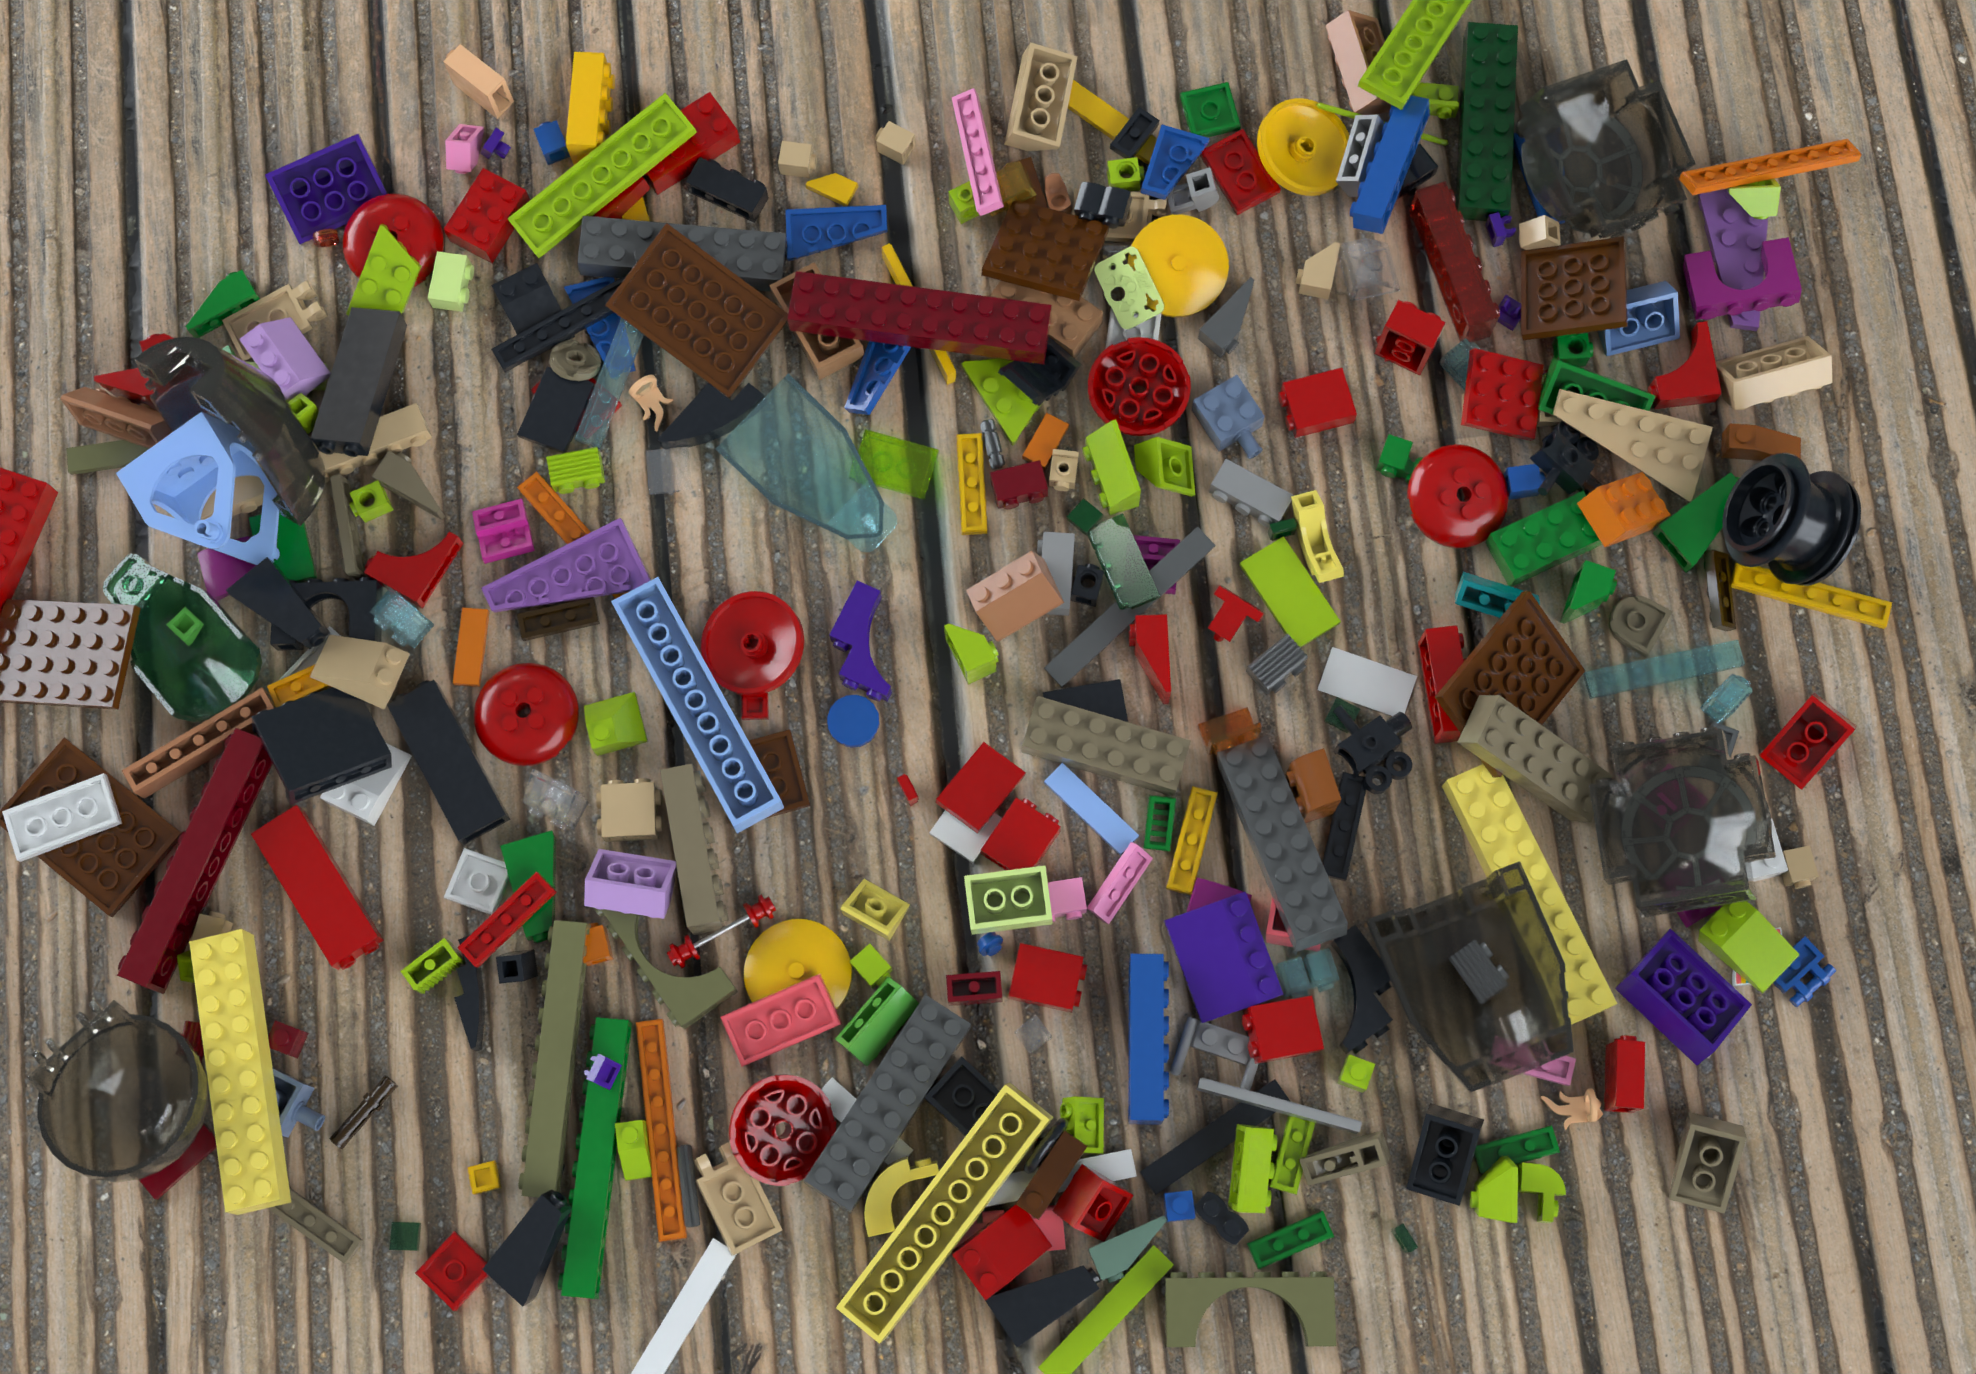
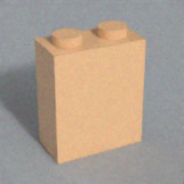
M461 44L447 54L443 62L453 84L498 119L514 102L505 79Z

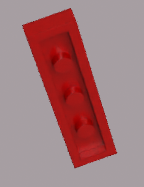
M536 872L457 948L478 968L553 897L557 891L539 872Z

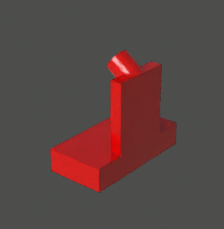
M1219 585L1214 595L1222 599L1224 603L1208 628L1215 632L1213 636L1215 641L1221 642L1223 639L1231 642L1247 616L1256 622H1261L1266 613L1224 586Z

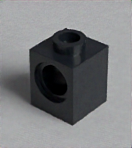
M1093 564L1078 565L1071 592V601L1096 607L1104 578V571L1100 570V567ZM1085 579H1091L1095 585L1092 588H1085L1081 585V582Z

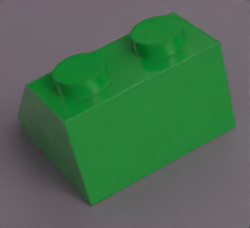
M1585 560L1574 576L1560 622L1563 624L1597 609L1603 601L1607 602L1609 596L1613 595L1617 585V580L1614 579L1616 570Z

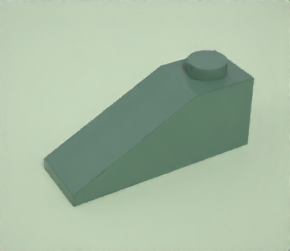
M1165 1215L1088 1249L1101 1281L1107 1279L1108 1283H1112L1124 1277L1122 1272L1130 1267L1167 1221Z

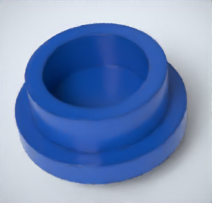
M995 932L985 934L977 943L979 953L982 956L997 954L1002 948L1003 938L1000 935H996Z

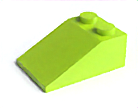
M1737 893L1699 930L1698 941L1762 994L1799 957V953L1771 923Z

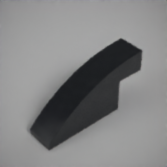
M708 383L658 438L660 446L664 450H675L697 446L720 438L755 416L767 404L765 396L748 383L731 401Z

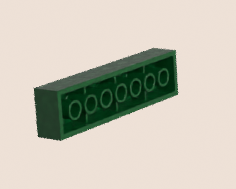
M1468 22L1463 35L1455 219L1487 221L1490 214L1499 212L1502 218L1508 216L1511 210L1518 25Z

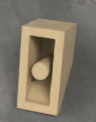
M1335 242L1305 261L1304 268L1298 269L1295 283L1300 285L1298 294L1329 299L1340 243Z

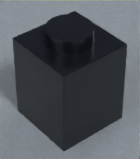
M534 949L512 951L496 957L499 984L522 982L538 976Z

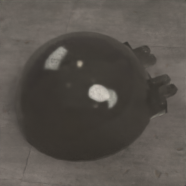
M93 1000L89 1005L97 1015L90 1020L86 1014L79 1012L76 1018L84 1027L61 1047L52 1038L48 1039L45 1043L53 1052L48 1059L38 1050L32 1054L40 1066L29 1074L27 1078L39 1091L37 1118L41 1135L51 1153L72 1171L93 1180L118 1183L140 1180L167 1168L178 1160L194 1143L203 1126L209 1105V1086L206 1071L200 1056L191 1042L173 1026L151 1016L129 1014L115 1000L104 1009L98 1002Z

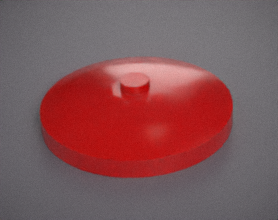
M761 591L743 592L730 597L720 604L709 617L701 639V654L715 681L733 693L747 696L765 694L784 684L797 669L804 650V631L795 611L779 597Z

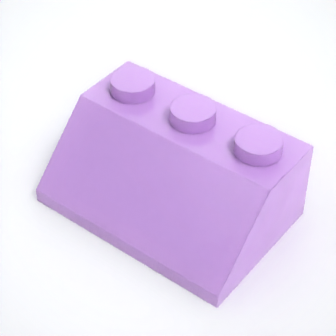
M291 317L261 323L239 339L277 394L286 402H289L299 393H302L304 396L331 375V372Z
M598 849L585 878L584 906L664 919L671 902L677 871L676 861Z

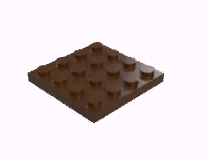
M1013 199L984 262L981 276L1080 301L1109 232V226L1103 225V222L1096 220L1086 221L1078 219L1079 216Z
M1624 236L1521 251V336L1523 341L1628 327L1626 242Z

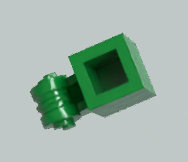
M1388 434L1376 470L1388 478H1406L1405 481L1409 484L1413 470L1423 457L1413 462L1409 457L1413 442Z

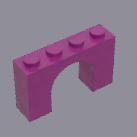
M1789 237L1762 242L1760 257L1766 278L1758 286L1746 290L1730 288L1719 280L1715 271L1711 250L1686 254L1684 256L1683 271L1695 320H1710L1717 316H1734L1742 312L1764 311L1771 307H1788L1799 303L1802 288Z

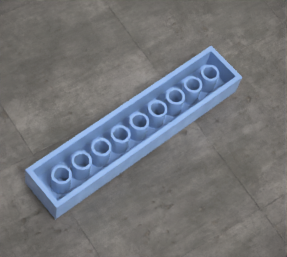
M656 577L611 601L736 833L782 810L784 806L660 579Z

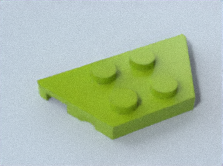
M384 224L379 226L346 312L348 316L352 307L400 311L401 314L404 313L422 266L414 257L409 255L404 245L396 240L389 232V228Z
M998 358L962 362L961 367L1011 445H1015L1018 437L1024 428L1028 426L1032 416L1038 411L1040 406L1033 404V400L1004 375L1001 376L998 373L1000 368L1014 360Z

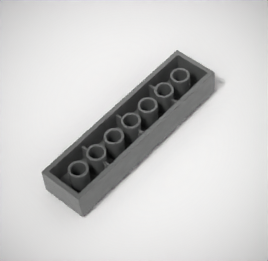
M583 216L577 262L580 275L614 278L627 276L666 223ZM668 223L756 290L770 291L769 285L784 278L787 249L786 233Z
M1268 735L1217 752L1218 768L1295 952L1347 935V919Z
M925 995L804 1179V1183L851 1214L925 1100L924 1097L932 1089L971 1028V1024Z

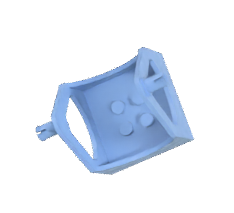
M200 412L116 473L149 527L258 565L266 557L275 562L274 559L278 560L280 552L276 545L281 484L250 433L204 412ZM240 476H257L264 484L260 531L247 542H240L230 538L235 478ZM216 490L213 515L205 520H201L205 503ZM153 504L163 508L173 517L158 513Z

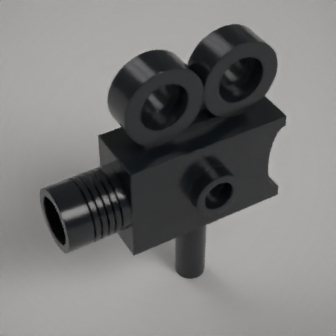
M1563 421L1554 426L1553 431L1542 439L1543 447L1530 457L1547 474L1538 488L1540 495H1547L1555 482L1569 495L1578 490L1579 492L1584 491L1587 496L1594 489L1602 486L1591 474L1595 467L1592 462L1599 455L1597 444L1590 438H1580V432Z
M1342 705L1333 710L1351 734V736L1339 743L1333 752L1341 755L1349 763L1353 771V778H1356L1363 772L1365 773L1363 783L1370 793L1382 794L1390 787L1392 779L1402 780L1408 776L1412 770L1411 758L1404 752L1394 751L1402 743L1399 737L1412 729L1409 718L1403 712H1398L1386 721L1380 715L1360 729ZM1384 759H1386L1385 762H1384V767H1382V766H1376L1377 764H1379L1380 762H1382ZM1393 764H1398L1401 770H1395ZM1377 778L1381 784L1375 785L1372 779Z

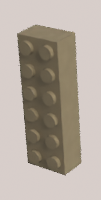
M1479 695L1457 742L1570 821H1592L1612 777L1606 770L1500 695Z
M1037 696L1022 744V753L1060 764L1063 763L1070 767L1174 797L1191 740Z
M693 764L661 769L687 928L693 935L717 931L725 927L724 921H728L726 905L723 904V901H720V895H724L722 880L719 879L718 874L715 872V869H719L717 853L711 848V843H715L713 829L706 820V818L710 817V809L705 797L702 796V792H706L704 777L701 776L700 770L696 771Z

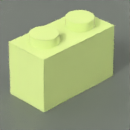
M437 251L427 298L433 308L463 312L464 303L467 304L469 301L468 283L474 276V266L467 255Z

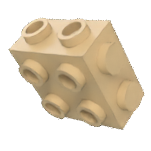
M639 778L635 779L634 783H624L623 780H610L608 784L601 785V793L596 795L597 808L601 809V819H597V833L601 835L605 842L659 839V831H663L662 815H658V805H662V790L658 789L654 782H650V779Z

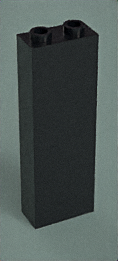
M351 308L311 435V440L319 452L328 455L340 453L350 457H357L358 455L368 456L407 328V324L400 311Z
M426 680L419 683L412 692L395 696L387 706L458 841L465 845L511 820L439 684L435 680Z

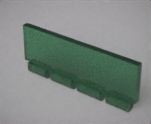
M1122 513L1094 525L1095 529L1090 530L1087 536L1093 549L1096 550L1095 554L1102 570H1105V577L1111 590L1114 591L1113 595L1119 609L1124 610L1131 607L1132 610L1161 598L1124 514Z

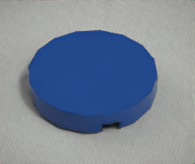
M847 695L838 699L831 706L827 716L828 730L833 739L840 744L850 748L862 747L871 742L880 726L879 713L875 705L866 697Z

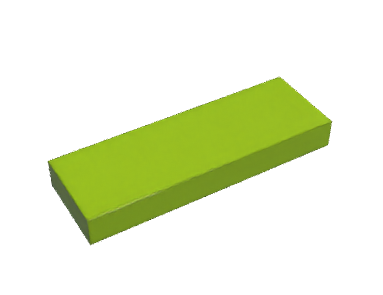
M1288 1115L1270 1188L1297 1195L1303 1173L1299 1159L1308 1154L1315 1127L1314 1122Z

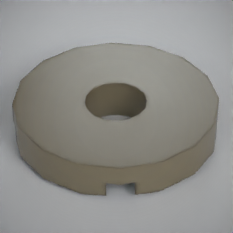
M575 340L563 341L552 348L549 365L556 374L565 379L574 381L589 380L599 372L601 356L594 347L587 343L581 345Z

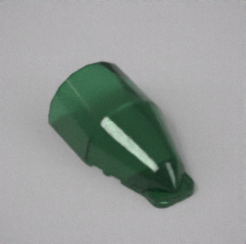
M133 553L127 555L105 579L103 593L111 604L135 605L141 608L131 650L132 660L130 663L132 669L171 716L192 722L208 720L248 695L257 682L262 667L260 649L209 592L151 566L146 559ZM184 607L204 624L190 646L186 645L166 626Z

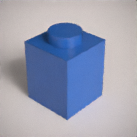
M557 120L544 122L539 127L533 129L548 165L570 157Z
M1536 464L1508 467L1503 475L1507 483L1508 500L1539 495L1538 488L1544 481L1545 476L1543 471L1540 472Z
M1192 1190L1163 1194L1166 1223L1194 1220L1196 1218Z

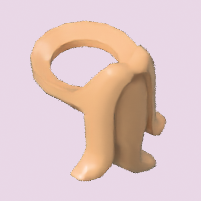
M647 375L631 386L629 394L645 411L643 420L650 418L649 408L655 412L654 428L658 432L664 414L659 402H662L664 405H670L673 399H667L662 395L657 387V379L654 375Z
M1593 1088L1586 1089L1584 1096L1567 1097L1560 1091L1559 1099L1569 1105L1559 1106L1549 1098L1541 1096V1099L1554 1113L1570 1116L1563 1123L1565 1130L1571 1123L1596 1122L1603 1115L1600 1110L1601 1101L1596 1098Z

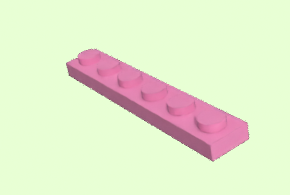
M973 88L952 97L976 210L982 216L1004 206L979 97Z

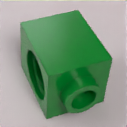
M1588 333L1556 336L1552 343L1554 358L1578 367L1586 366L1590 357H1593V343L1589 342ZM1568 348H1576L1579 354L1571 353Z

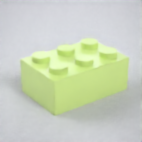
M1046 866L964 876L972 935L1053 924Z

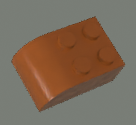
M1325 749L1305 754L1293 760L1285 775L1305 823L1333 815L1342 799Z

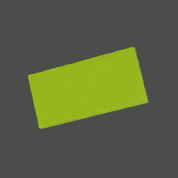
M1284 536L1240 562L1239 566L1285 635L1289 634L1300 648L1341 623Z

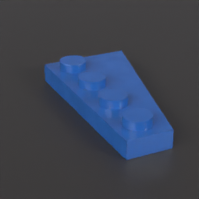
M886 205L785 210L788 261L888 232Z
M598 278L565 286L564 289L572 304L611 284L615 281V278ZM613 313L586 328L611 377L636 371L624 319Z

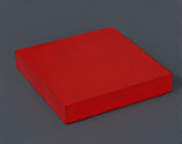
M456 1231L415 1272L453 1311H457L489 1276L482 1270L488 1262Z

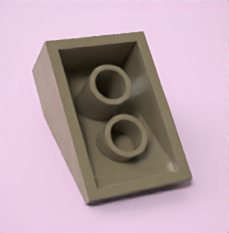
M1688 1112L1680 1139L1669 1200L1725 1214L1747 1139L1744 1127Z

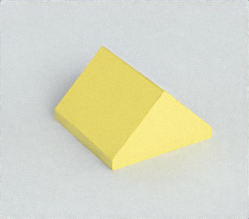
M863 879L844 902L841 911L844 916L890 941L910 904Z

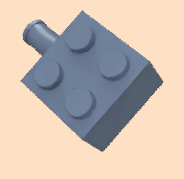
M1238 375L1193 400L1192 412L1218 452L1237 441L1247 454L1248 459H1252L1262 452L1263 449L1251 433L1262 427L1265 416Z
M272 1067L282 1136L289 1137L297 1121L318 1131L325 1121V1115L306 1107L315 1088Z

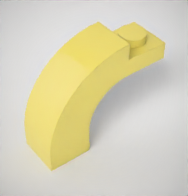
M1314 490L1291 496L1293 515L1298 525L1296 529L1311 575H1315L1319 583L1344 577L1343 567L1329 538L1324 504L1319 494Z
M908 1156L902 1157L887 1165L876 1176L870 1186L865 1203L864 1214L868 1237L893 1232L896 1229L891 1207L893 1196L907 1182L937 1175L939 1172L937 1160L931 1162L930 1157L914 1161L915 1166L910 1167Z

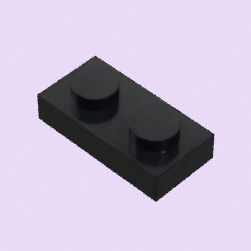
M1139 107L1112 141L1110 149L1125 159L1134 158L1159 126L1160 120Z

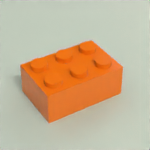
M1643 472L1599 486L1577 503L1604 547L1646 533L1670 516L1664 501L1660 499L1652 487L1650 479Z

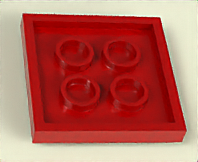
M1477 348L1470 350L1461 425L1523 440H1534L1536 437L1538 405L1544 365Z

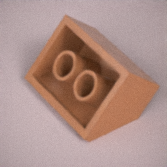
M1030 551L966 590L975 612L998 642L1064 603L1045 560L1033 551Z

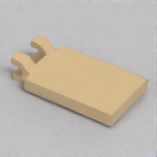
M1076 188L1074 190L1072 215H1075L1074 207L1080 190ZM1131 192L1132 202L1125 226H1117L1115 229L1109 228L1105 241L1133 243L1138 233L1151 223L1152 214L1158 217L1167 216V199L1150 200L1149 195Z
M307 280L294 289L290 284H287L222 320L243 362H253L254 360L239 339L257 325L291 317L304 334L313 329L310 322L328 317L325 309L317 301L308 308L306 307L303 300H310L318 296L313 286H310Z
M730 1142L718 1148L725 1162L712 1168L707 1155L704 1154L696 1158L694 1163L703 1176L697 1179L696 1183L731 1256L782 1231V1228L759 1181L748 1175L740 1167L733 1155Z

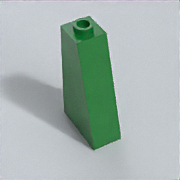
M1732 472L1658 525L1653 532L1654 536L1685 573L1690 571L1723 527L1724 508L1732 488L1739 479Z
M552 830L500 846L513 894L536 872H539L554 889L556 888V837ZM555 895L522 925L528 941L533 940L534 943H540L548 940L549 928L554 926Z

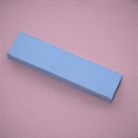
M1063 763L1044 781V784L1120 856L1131 842L1134 843L1139 838V835Z

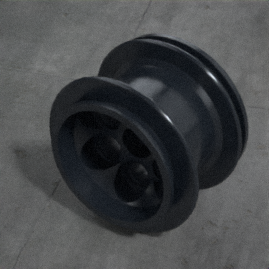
M1790 453L1773 454L1750 467L1732 488L1723 513L1722 523L1725 544L1732 559L1740 565L1757 567L1767 563L1772 574L1781 582L1799 586L1814 585L1835 572L1852 549L1860 527L1861 503L1854 486L1839 474L1832 471H1818L1809 474L1805 463L1796 455Z

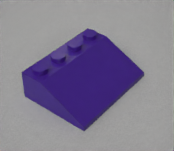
M359 133L265 174L299 245L316 238L315 234L318 232L334 230L347 224L352 214L362 204L372 198L387 194Z
M1246 891L1164 920L1201 1023L1283 995Z
M1669 929L1615 987L1629 1003L1696 1066L1716 1051L1752 1006L1744 996L1672 929Z

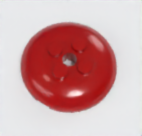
M385 194L372 198L362 204L350 217L343 234V253L348 266L355 276L360 279L379 226L384 224L389 228V232L397 237V241L404 245L409 255L414 257L422 266L414 287L427 280L426 277L434 269L437 251H444V234L435 213L422 201L404 194Z
M1145 337L1127 338L1126 341L1107 347L1094 361L1088 377L1089 400L1097 416L1105 424L1116 419L1120 432L1132 436L1156 434L1173 425L1185 411L1191 392L1190 375L1178 353L1158 340ZM1139 385L1144 387L1145 391L1136 394L1132 388Z
M1453 444L1433 450L1422 458L1411 474L1407 499L1410 502L1411 516L1416 526L1426 537L1442 546L1465 548L1484 542L1491 533L1498 530L1507 512L1508 488L1501 469L1490 456L1468 445ZM1458 489L1463 490L1464 502L1460 501L1457 497Z
M537 663L515 664L497 672L481 689L474 707V725L481 743L499 760L517 766L538 765L556 757L569 740H572L579 721V704L572 686L556 670ZM525 706L531 708V712L527 717H519L518 714Z
M774 1075L756 1082L738 1100L730 1119V1146L736 1161L748 1175L765 1184L788 1186L806 1178L836 1132V1121H834L829 1099L817 1085L795 1075ZM784 1122L785 1130L783 1134L777 1136L775 1127Z

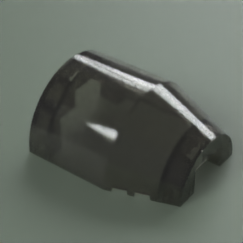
M178 337L165 340L148 348L135 358L141 376L144 378L148 377L149 379L145 384L146 388L150 391L153 389L154 393L150 396V399L172 432L200 412H204L224 421L225 424L236 427L240 431L237 436L239 441L242 443L248 441L255 449L252 456L278 494L272 501L281 515L299 526L307 520L316 508L323 493L326 475L324 462L281 388L269 375L214 344L195 337Z
M1520 861L1495 870L1486 879L1465 886L1456 893L1414 909L1410 907L1397 913L1391 910L1366 921L1410 1027L1469 1093L1518 1076L1574 1052L1571 1018L1568 1016V991H1566L1564 974L1566 972L1565 962ZM1473 940H1478L1480 944L1485 942L1494 954L1490 957L1496 966L1501 964L1510 976L1507 979L1510 986L1484 1004H1480L1448 959Z

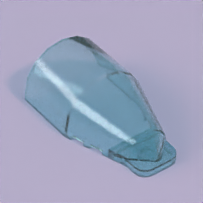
M789 373L716 448L772 504L849 540L861 552H871L876 549L897 525L896 514L883 501L846 428Z

